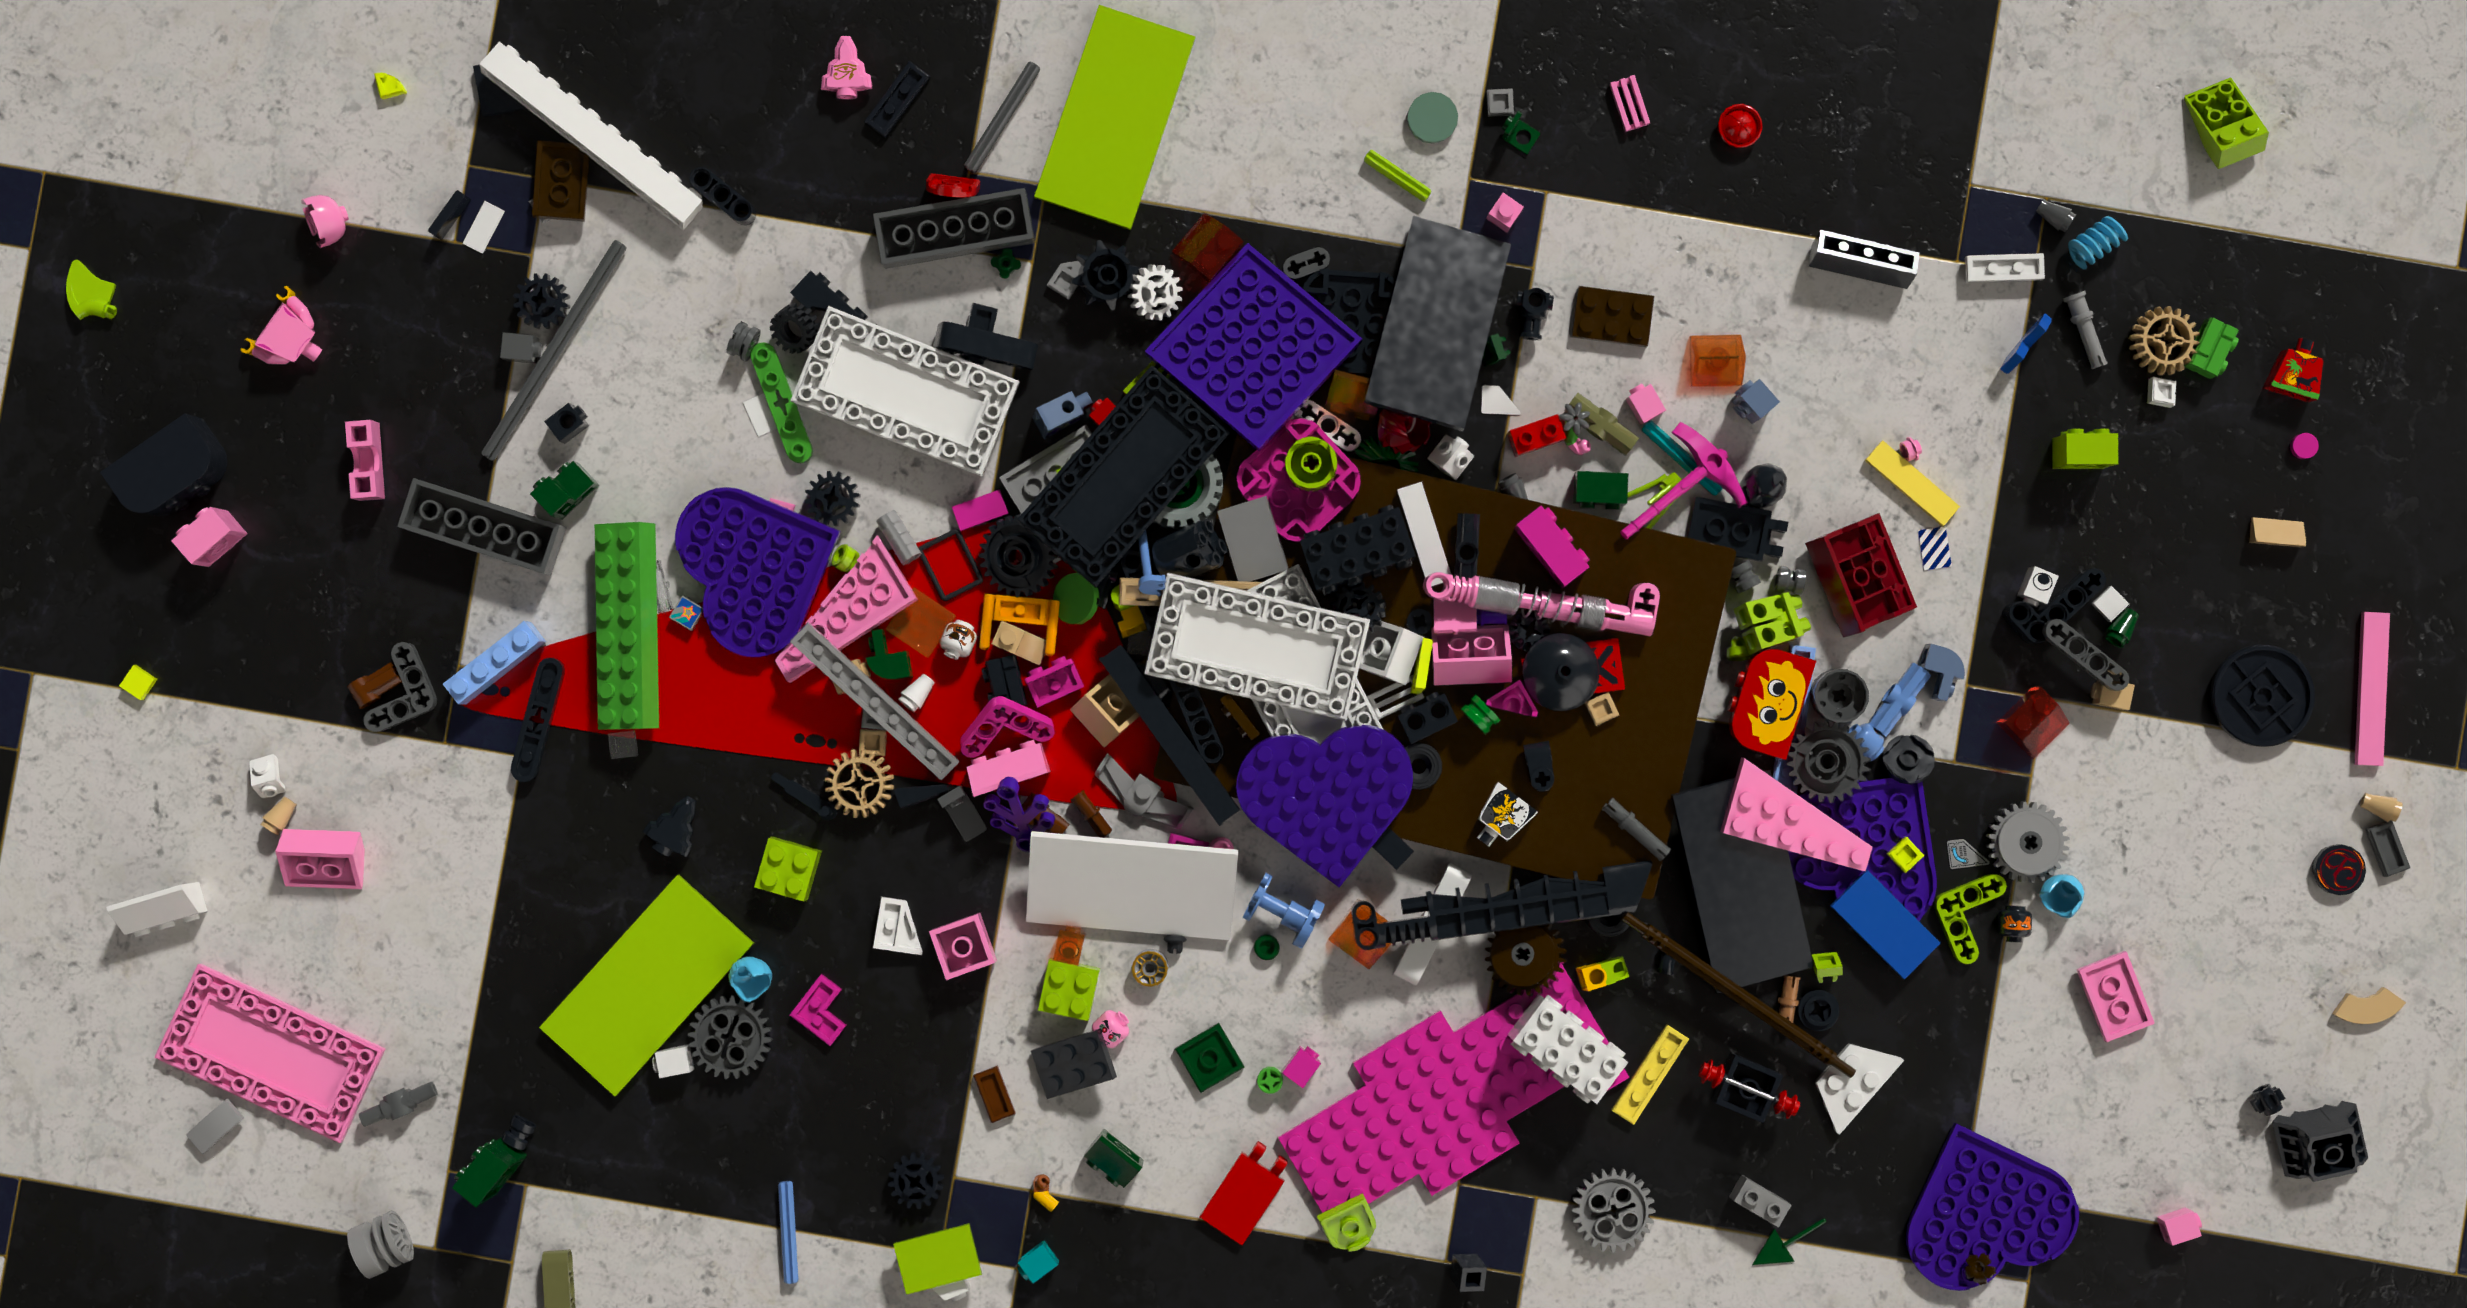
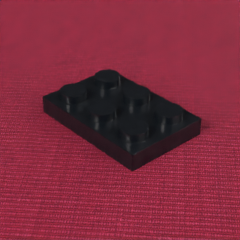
M1101 1028L1031 1050L1047 1099L1117 1078Z

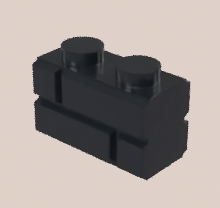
M1016 655L985 661L986 667L982 668V674L985 683L990 682L992 691L987 693L988 700L990 701L994 697L1002 696L1023 706L1028 705Z

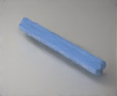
M782 1181L778 1184L783 1276L784 1283L794 1284L798 1282L799 1278L792 1181Z

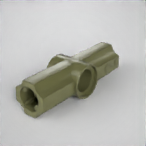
M1577 393L1569 405L1574 409L1575 405L1580 402L1582 404L1581 412H1590V415L1583 419L1590 426L1586 430L1598 440L1606 441L1626 456L1639 437L1618 423V419L1602 407L1598 408L1590 400Z

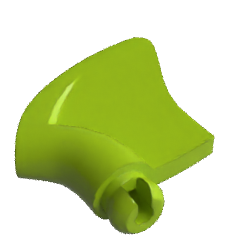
M74 260L70 266L66 282L67 300L72 311L79 320L89 315L102 318L107 317L109 319L114 318L117 308L110 305L116 284L99 279L79 260Z

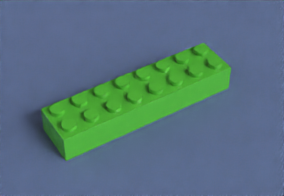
M655 523L594 524L598 730L659 728Z

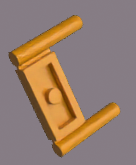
M984 594L980 649H989L992 620L1047 625L1045 655L1053 656L1056 647L1060 601Z

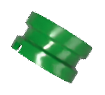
M1475 695L1471 699L1472 702L1469 705L1465 704L1461 710L1486 735L1490 731L1489 727L1492 724L1496 725L1500 719Z

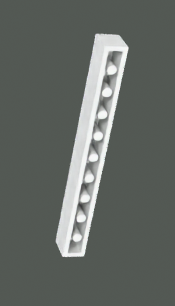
M498 42L480 62L482 74L569 142L577 146L583 153H586L592 160L682 230L689 225L703 208L702 196L691 187L689 189L681 184L682 181L676 174L671 171L667 173L661 168L658 160L641 153V148L632 140L627 142L620 136L621 133L611 124L607 126L600 121L601 117L590 108L586 110L581 106L580 100L570 92L566 94L559 89L560 85L553 78H545L539 73L540 70L531 61L526 63L519 57L520 54L512 46H504L501 42Z

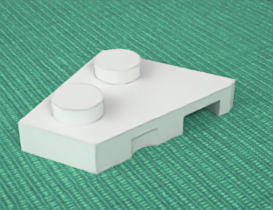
M881 897L873 948L922 955L923 951L906 900Z

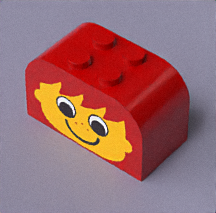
M1769 649L1755 654L1747 662L1744 672L1738 673L1735 686L1739 687L1736 696H1731L1727 711L1731 712L1729 731L1737 744L1746 749L1775 758L1787 759L1816 660L1778 649Z

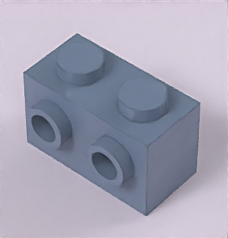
M1760 379L1754 383L1749 380L1734 392L1737 397L1732 401L1735 405L1733 407L1735 412L1743 419L1746 417L1751 424L1760 420L1780 403Z

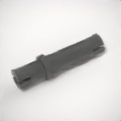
M1613 797L1608 801V804L1606 803L1603 806L1602 810L1619 824L1618 827L1621 830L1625 829L1659 861L1665 858L1664 854L1667 856L1671 848L1667 847L1635 818V814L1632 811L1628 812Z

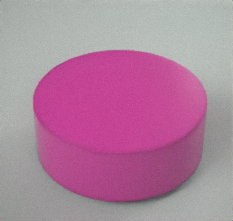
M2310 433L2296 435L2290 443L2292 454L2299 459L2313 457L2319 448L2316 437Z

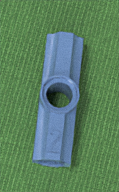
M1911 663L1897 684L1895 683L1889 688L1882 698L1883 703L1868 722L1880 735L1887 737L1901 716H1905L1916 702L1915 697L1931 677L1928 671L1915 663Z

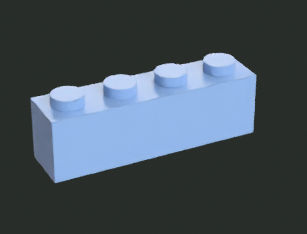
M523 621L449 678L443 685L457 704L466 705L544 645L546 640L532 622Z

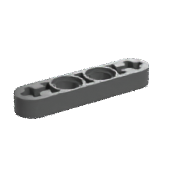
M2054 619L2044 624L2042 628L2043 637L2103 686L2112 691H2120L2127 687L2129 683L2128 673L2067 623L2060 619ZM2059 625V633H2061L2063 636H2068V633H2070L2071 636H2069L2065 640L2059 635H2055L2052 637L2051 634L2053 631L2052 629H2050V627ZM2072 640H2078L2082 644V650L2079 654H2073L2070 651L2069 644ZM2093 656H2098L2102 660V666L2097 671L2093 670L2089 665V661ZM2106 670L2113 675L2120 674L2119 680L2121 683L2113 685L2112 677L2108 674H2104L2102 677L2101 674Z

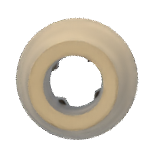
M2368 793L2363 795L2360 803L2361 808L2370 811L2387 822L2390 820L2397 821L2403 805L2402 802L2397 801V798Z
M284 796L280 802L262 817L264 820L260 825L278 836L286 828L297 804Z

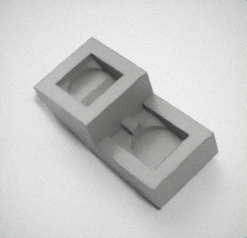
M226 1099L191 1129L186 1136L204 1154L224 1135L234 1129L244 1117L231 1101Z

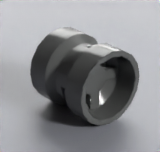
M1750 560L1733 567L1731 579L1735 580V589L1738 594L1761 583L1758 575L1751 571L1753 566Z
M1779 566L1775 579V591L1784 592L1785 590H1790L1793 594L1802 595L1806 582V570L1796 569L1794 571L1788 567Z

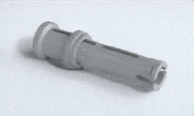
M2082 291L2063 298V301L2068 304L2072 315L2071 323L2073 322V324L2077 325L2091 364V369L2108 363L2091 320L2094 314L2087 305L2085 299L2086 291Z

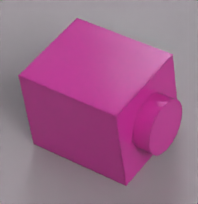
M1299 1046L1282 1069V1073L1301 1088H1304L1321 1065V1061L1317 1059L1319 1054L1309 1046L1305 1049Z

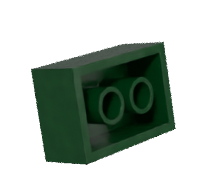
M501 1138L498 1140L492 1139L489 1143L486 1142L483 1147L479 1146L470 1158L473 1162L469 1163L467 1167L464 1166L456 1174L454 1179L457 1182L452 1189L472 1205L478 1207L499 1192L527 1157V1154L522 1150L509 1146Z

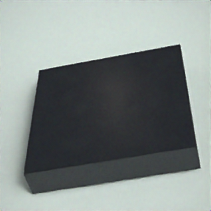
M480 65L473 66L483 117L527 109L482 74Z

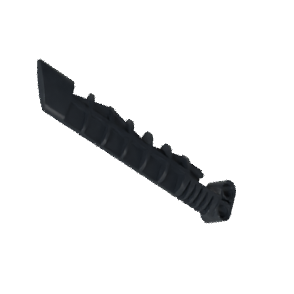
M1652 861L1602 867L1604 882L1579 880L1577 871H1573V879L1549 878L1547 875H1543L1542 879L1523 886H1519L1518 879H1514L1515 889L1491 897L1489 883L1484 884L1486 898L1461 896L1459 887L1455 888L1456 896L1431 894V891H1428L1426 896L1400 899L1403 915L1428 911V916L1377 923L1374 906L1367 901L1360 900L1351 908L1354 939L1361 949L1372 950L1384 948L1386 943H1392V946H1395L1396 942L1401 941L1402 945H1405L1407 940H1411L1413 944L1415 939H1421V942H1424L1425 938L1429 937L1431 941L1620 915L1627 912L1635 913L1652 867ZM1361 905H1366L1370 909L1369 917L1364 920L1359 919L1356 915V910ZM1364 931H1370L1374 935V940L1370 945H1363L1360 942V935Z

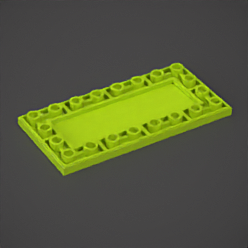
M1099 5L1034 197L1131 230L1196 37Z
M677 875L539 1028L609 1092L617 1096L730 971L732 965L741 959L751 948L754 942L684 878Z

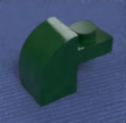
M873 630L872 637H869V646L871 652H875L876 656L866 658L869 668L876 675L885 679L896 680L913 677L909 651L889 654L885 630Z

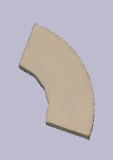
M2381 987L2375 994L2368 997H2356L2346 993L2332 1014L2352 1023L2373 1024L2392 1017L2406 1002L2388 989Z

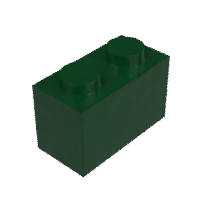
M1575 472L1573 504H1580L1579 508L1595 509V505H1605L1606 510H1620V506L1627 504L1629 473Z

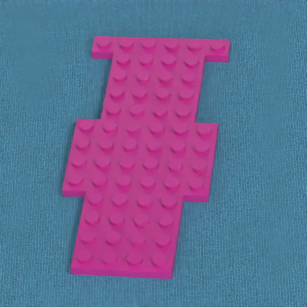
M1560 963L1559 967L1564 972L1556 973L1555 976H1557L1559 981L1551 980L1549 983L1552 988L1547 989L1543 986V993L1540 995L1544 998L1547 995L1551 996L1563 1006L1561 1009L1563 1013L1566 1014L1569 1010L1584 1022L1581 1025L1584 1029L1590 1026L1605 1037L1562 963ZM1524 990L1522 996L1517 994L1454 1032L1441 1010L1437 1011L1353 1062L1365 1083L1364 1086L1278 1136L1279 1141L1322 1213L1362 1193L1369 1204L1418 1174L1431 1196L1519 1144L1507 1121L1565 1087L1552 1076L1554 1071L1549 1068L1545 1072L1531 1060L1534 1057L1528 1052L1524 1056L1511 1045L1513 1040L1507 1035L1538 993L1533 990V996H1527L1526 990ZM1606 1037L1602 1041L1606 1045L1609 1043ZM1625 1069L1622 1070L1608 1090L1630 1078Z

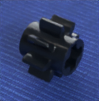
M2265 1084L2252 1092L2255 1099H2252L2250 1103L2256 1112H2264L2265 1116H2270L2283 1108L2281 1101L2286 1098L2280 1088H2276V1086L2272 1088L2270 1084Z

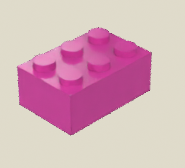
M1541 505L1516 524L1514 529L1559 587L1563 589L1589 568L1587 563L1590 560L1581 548L1576 550L1571 544L1574 539L1565 528L1560 530L1555 522L1558 519L1550 508L1544 509Z

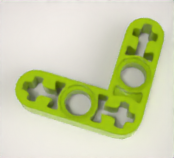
M1985 875L1943 892L1934 900V909L1953 956L1960 963L1971 964L1976 961L1979 955L1978 947L1963 911L2003 895L2007 885L2005 879L2000 875ZM1991 879L1999 882L1996 892L1989 889L1982 893L1978 886L1979 883H1981L1983 888L1991 885ZM1973 888L1977 896L1973 902L1969 903L1965 901L1963 894L1966 889ZM1944 898L1948 901L1958 898L1962 904L1961 907H1959V903L1951 904L1949 911L1941 909L1940 905L1944 904ZM1959 921L1963 927L1961 934L1957 936L1952 935L1949 929L1951 923ZM1966 936L1968 940H1963L1964 946L1972 950V952L1968 953V959L1965 956H1960V953L1963 952L1961 943H1954L1955 940H1962Z

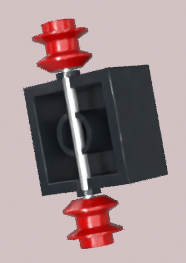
M1730 1052L1725 1066L1720 1064L1718 1067L1713 1066V1060L1710 1059L1708 1063L1703 1062L1699 1070L1698 1076L1701 1077V1083L1703 1084L1707 1080L1711 1081L1712 1088H1715L1711 1098L1713 1102L1764 1123L1771 1104H1773L1775 1114L1783 1111L1785 1112L1786 1119H1789L1791 1115L1795 1116L1799 1110L1800 1102L1797 1101L1798 1096L1796 1094L1789 1098L1787 1097V1091L1784 1090L1776 1095L1783 1077L1782 1074Z

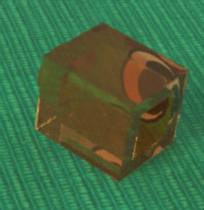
M1066 925V929L1061 928L1053 960L1079 965L1086 933H1081V928Z

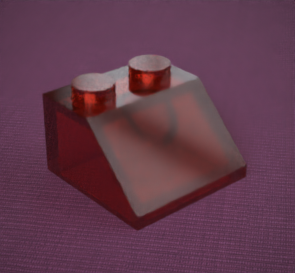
M1204 213L1172 252L1210 283L1243 247L1244 241L1224 224Z
M2041 686L2032 687L1996 722L2032 759L2070 724L2059 704Z

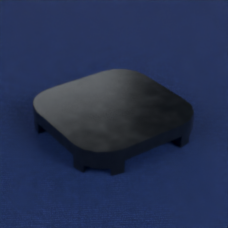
M1327 268L1319 269L1304 283L1303 289L1362 338V343L1333 373L1371 375L1396 282L1390 274L1384 272L1329 270Z

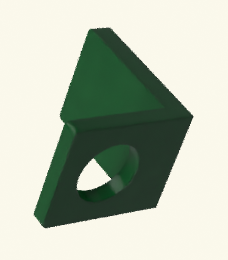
M1518 111L1514 118L1509 116L1501 128L1505 131L1502 139L1527 155L1541 133L1521 121L1520 118L1523 113ZM1521 130L1529 132L1531 136L1530 142L1524 145L1516 140V134Z

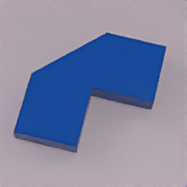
M2044 314L2026 332L2006 357L2000 368L2004 373L2009 374L2024 359L2029 348L2047 331L2052 322V318L2047 314Z

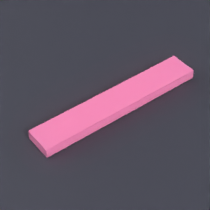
M2361 612L2355 765L2383 766L2390 613Z

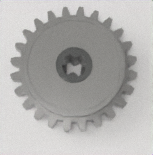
M2020 802V808L2016 804H2010L2011 811L2005 808L2001 809L2004 816L1995 815L1994 819L1997 821V824H1989L1988 826L1993 830L1992 834H1986L1987 838L1992 839L1991 843L1986 844V847L1993 850L1988 857L1996 858L1993 866H2002L2001 874L2005 875L2010 872L2009 879L2014 880L2018 875V881L2023 883L2026 877L2030 883H2035L2036 876L2039 880L2044 881L2045 873L2053 876L2052 868H2061V865L2058 863L2059 859H2067L2062 854L2063 850H2069V847L2064 845V841L2070 840V838L2063 836L2062 833L2067 830V827L2059 826L2063 819L2061 817L2053 818L2055 811L2049 810L2046 812V805L2041 804L2037 809V802H2030L2029 807L2026 802ZM2025 837H2026V838H2030V839H2029V843L2031 844L2030 847L2025 846V845H2026V841H2024Z

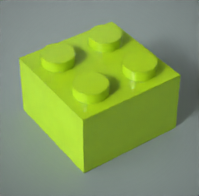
M2068 429L2066 432H2061V436L2052 438L2053 469H2104L2118 464V433H2109V429H2094L2084 433V429Z
M769 837L754 887L800 901L808 900L822 850L776 837Z
M1050 958L1038 1011L1089 1021L1100 968Z

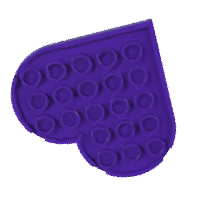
M723 487L706 491L689 502L679 517L675 531V544L687 572L694 579L706 585L703 598V613L713 637L723 647L736 654L747 657H761L776 653L785 648L790 643V640L801 630L841 531L748 491Z
M1352 726L1333 732L1321 744L1308 737L1296 734L1272 736L1262 740L1243 759L1237 776L1236 788L1240 806L1253 824L1340 888L1406 804L1412 789L1413 770L1406 749L1392 734L1375 726Z
M1892 778L1859 782L1861 790L1852 789L1853 797L1845 793L1844 801H1840L1836 796L1834 803H1830L1828 797L1825 798L1823 803L1819 802L1818 795L1810 799V791L1799 794L1798 796L1872 846L1866 870L1920 921L1928 908L1931 907L1937 888L1923 783L1909 785L1899 783ZM1904 837H1908L1924 855L1906 873L1887 855ZM1788 851L1794 879L1811 888L1833 890L1835 899L1864 872Z
M1953 1123L1908 1221L1906 1244L1909 1256L1918 1271L1929 1281L1942 1288L1956 1291L1970 1290V1288L1979 1286L1978 1283L1974 1282V1277L1968 1279L1965 1275V1267L1969 1266L1966 1262L1969 1255H1977L1978 1258L1982 1253L1989 1255L1991 1264L1988 1266L1996 1267V1274L1990 1279L1987 1278V1282L2000 1272L2006 1261L2021 1266H2036L2050 1259L2053 1260L2068 1248L2078 1228L2079 1207L2076 1203L2073 1189L2059 1173L1957 1123Z

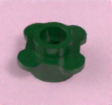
M1009 248L1003 249L1002 254L991 259L992 267L997 268L1000 272V277L1003 279L1009 278L1010 274L1021 268L1020 260L1014 258L1012 250ZM1005 261L1008 262L1007 266L1003 264Z

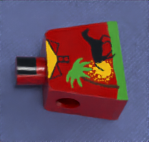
M2299 338L2295 350L2286 349L2281 351L2264 383L2263 389L2305 402L2318 400L2323 359L2310 355L2314 342Z

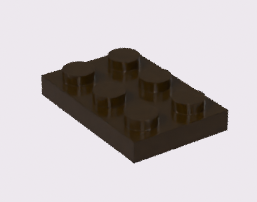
M537 141L533 218L585 222L589 156L573 143Z
M1578 286L1571 337L1648 347L1654 296Z

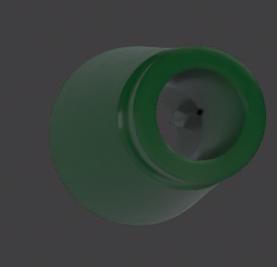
M2125 608L2119 617L2107 628L2106 640L2117 647H2124L2125 644H2128L2139 614L2132 609Z

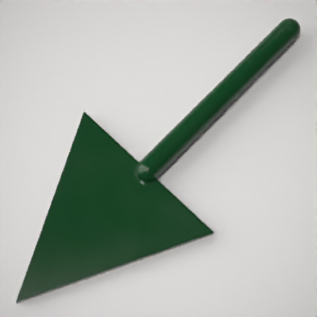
M1821 1219L1784 1243L1776 1230L1773 1229L1752 1265L1795 1262L1786 1247L1825 1224L1826 1219Z

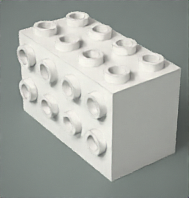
M1537 994L1507 1034L1513 1040L1511 1045L1524 1056L1528 1052L1534 1057L1531 1060L1545 1072L1549 1068L1554 1071L1552 1076L1568 1088L1570 1084L1574 1086L1573 1092L1586 1103L1592 1100L1598 1104L1628 1064L1623 1058L1626 1053L1611 1042L1607 1045L1604 1044L1602 1041L1605 1037L1592 1027L1588 1026L1587 1029H1584L1581 1026L1584 1022L1569 1010L1566 1014L1561 1011L1563 1006L1551 996L1547 995L1544 998Z

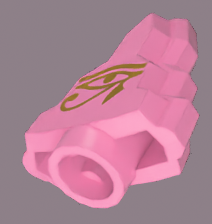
M841 36L835 47V59L828 64L827 74L822 76L821 90L836 92V97L839 99L857 98V91L872 89L871 76L866 73L864 63L858 59L857 48L851 37Z

